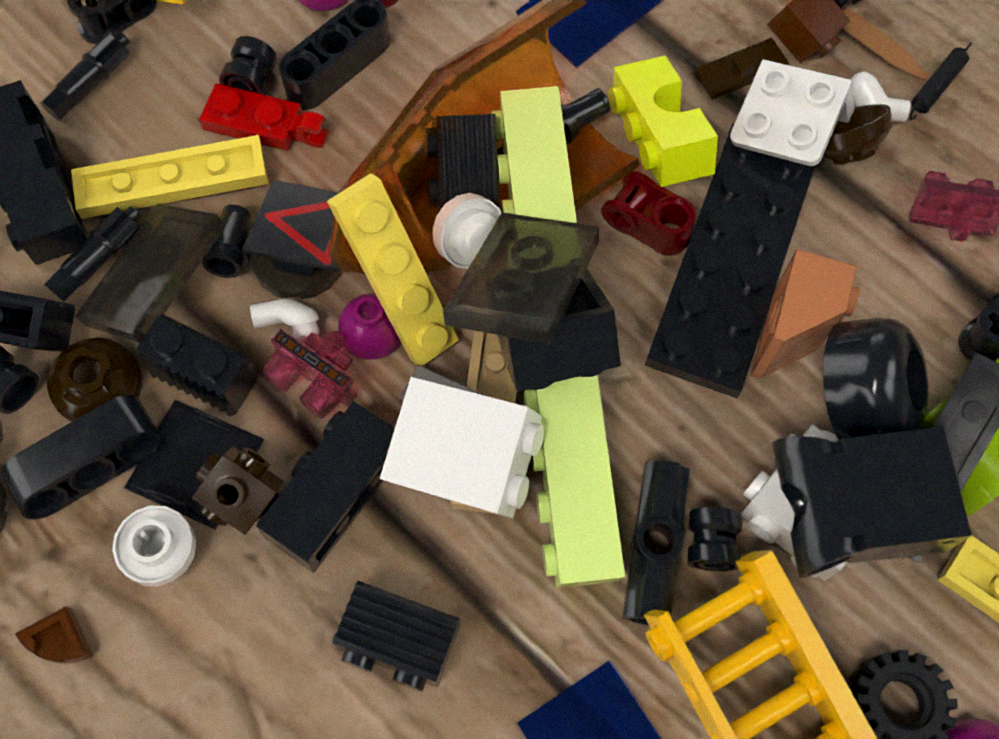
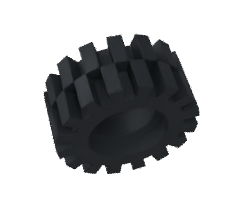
M897 650L892 653L888 651L868 659L859 665L860 669L852 672L848 680L852 681L853 684L849 689L877 739H948L949 736L945 733V730L954 728L957 721L956 718L949 716V711L958 709L957 699H948L946 691L954 689L950 679L941 681L937 675L943 669L937 663L926 665V656L920 653L910 656L908 655V650ZM890 682H901L907 685L917 696L919 702L918 715L909 725L894 723L885 715L882 709L881 693Z

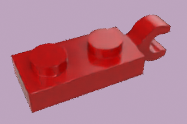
M215 83L199 118L201 127L205 131L237 139L259 135L262 145L288 151L292 140L312 147L323 148L328 135V130L322 128L325 120L324 116L315 112L303 113L300 103Z

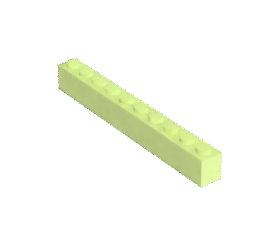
M559 87L500 91L499 110H493L491 114H496L497 140L502 139L503 154L497 155L499 184H507L509 199L502 200L501 202L502 215L505 220V230L513 229L514 245L507 246L509 275H518L520 281L583 266ZM598 375L593 377L579 376L554 382L544 389L524 390L525 406L543 416L541 424L544 426L542 446L536 456L531 455L533 472L542 471L544 491L536 492V504L539 523H548L551 544L542 545L546 577L555 576L556 588L618 582L625 578Z

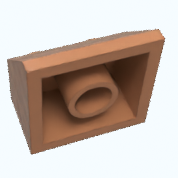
M796 249L776 285L753 364L752 377L761 379L819 350L833 326L842 322L844 315L850 317L856 307L860 288L853 286L857 266Z

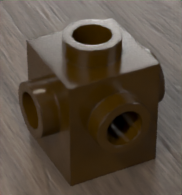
M232 446L222 457L213 452L195 476V479L202 483L192 499L201 504L200 510L208 519L221 526L229 524L246 535L285 481L268 470L269 463L257 452L246 447L240 451L235 446Z

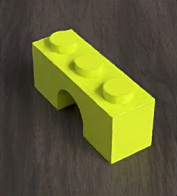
M665 55L614 67V87H609L608 99L613 114H619L622 118L627 139L630 142L635 141L639 148L640 159L644 169L652 171L660 187L715 174L718 135L700 108L680 112L682 80Z

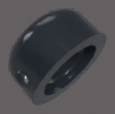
M888 318L844 321L833 326L825 345L823 385L827 412L837 438L841 440L920 429L928 408L929 384L924 354L912 331L898 320Z

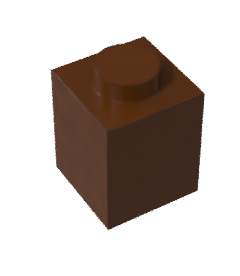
M792 0L767 25L801 64L813 53H816L821 59L842 40L837 33L851 20L834 0Z

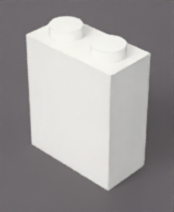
M411 377L380 479L513 519L516 508L520 509L523 506L528 494L529 478L525 475L531 455L536 456L542 446L544 426L541 424L543 416L523 405Z

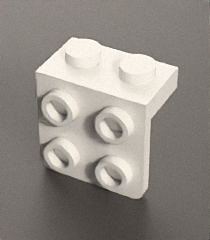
M762 59L730 133L733 145L807 166L817 165L823 157L837 121L849 123L855 108L853 82L850 79Z

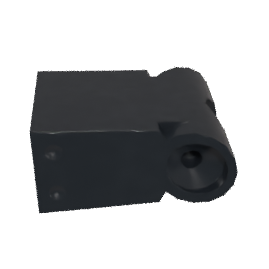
M943 426L845 438L837 442L816 437L795 436L777 439L772 443L780 487L795 513L790 536L799 579L821 573L844 562L855 563L945 553L972 536Z

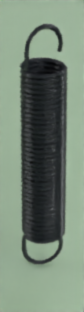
M972 42L965 49L961 47L954 48L913 98L910 120H914L917 116L915 114L912 118L914 110L923 114L927 113L968 63L969 55L966 51L972 45Z

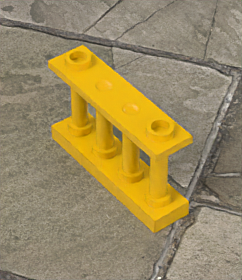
M772 550L752 551L735 561L742 574L739 577V584L677 621L673 622L668 611L651 610L644 614L651 628L645 632L651 648L662 662L669 661L711 739H751L807 703L812 707H816L825 724L821 727L822 734L814 739H877ZM751 603L755 606H760L770 624L766 627L767 633L705 671L700 672L685 642ZM778 653L782 656H787L797 673L793 677L794 684L728 723L713 693Z

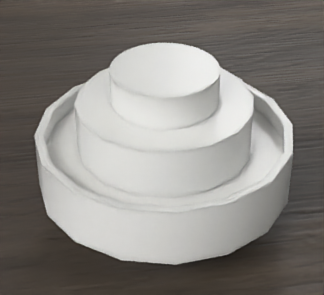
M473 193L457 195L445 203L436 216L432 229L433 244L438 254L456 267L472 269L482 266L492 259L499 250L505 235V220L500 208L481 195Z
M147 506L134 511L122 521L114 535L112 551L116 565L126 577L143 586H162L175 581L187 571L195 557L196 538L193 528L179 512L166 506Z

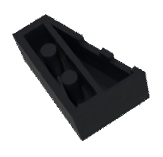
M19 80L0 87V206L5 213L7 212L11 222L6 224L5 228L14 249L17 252L24 250L35 265H39L73 253L89 236L83 219H81L75 209L74 192L55 135L24 84Z

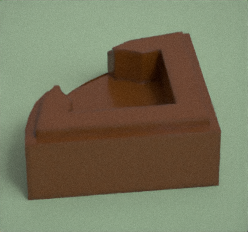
M67 606L15 633L20 643L28 651L51 662L75 663L93 656L73 610Z

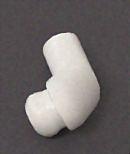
M859 72L852 77L854 101L857 107L885 104L891 109L892 121L906 122L910 112L909 100L887 97L878 80L868 72Z
M285 298L250 305L254 328L285 323L292 326L293 336L298 341L316 338L319 334V327L316 323L319 320V316L315 309L297 300Z

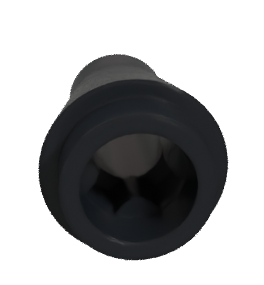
M235 204L226 205L222 210L219 220L201 247L202 265L211 274L223 278H233L238 276L241 270L247 267L249 253L242 252V248L249 234L251 214L246 208Z

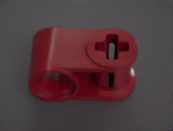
M637 171L628 172L622 181L623 187L613 200H607L602 206L601 214L603 218L617 231L632 236L659 254L665 256L680 254L688 246L696 218L692 203L686 198L678 196L664 187H660L659 184L643 173ZM672 223L679 228H668L663 224Z

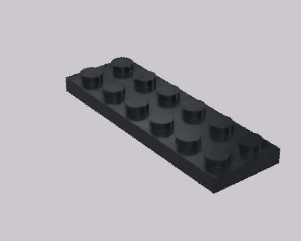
M732 123L644 366L737 399L742 391L815 166H807L736 147L730 138V133L734 126Z

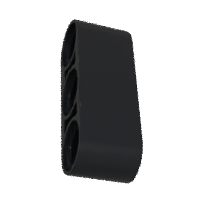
M380 0L352 1L284 55L280 60L279 71L287 101L300 103L302 110L316 108L388 49L390 37L386 7Z
M122 395L105 402L15 454L4 464L2 475L23 517L35 520L46 518L150 457L160 447L162 439L140 399L134 395Z

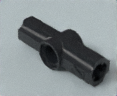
M665 460L646 461L644 463L635 531L630 542L631 559L622 619L632 621L633 623L649 625L644 614L651 610L668 611L671 617L678 558L684 544L682 527L690 468H686L679 463ZM649 531L663 534L669 543L668 553L657 555L648 550L644 543V534Z

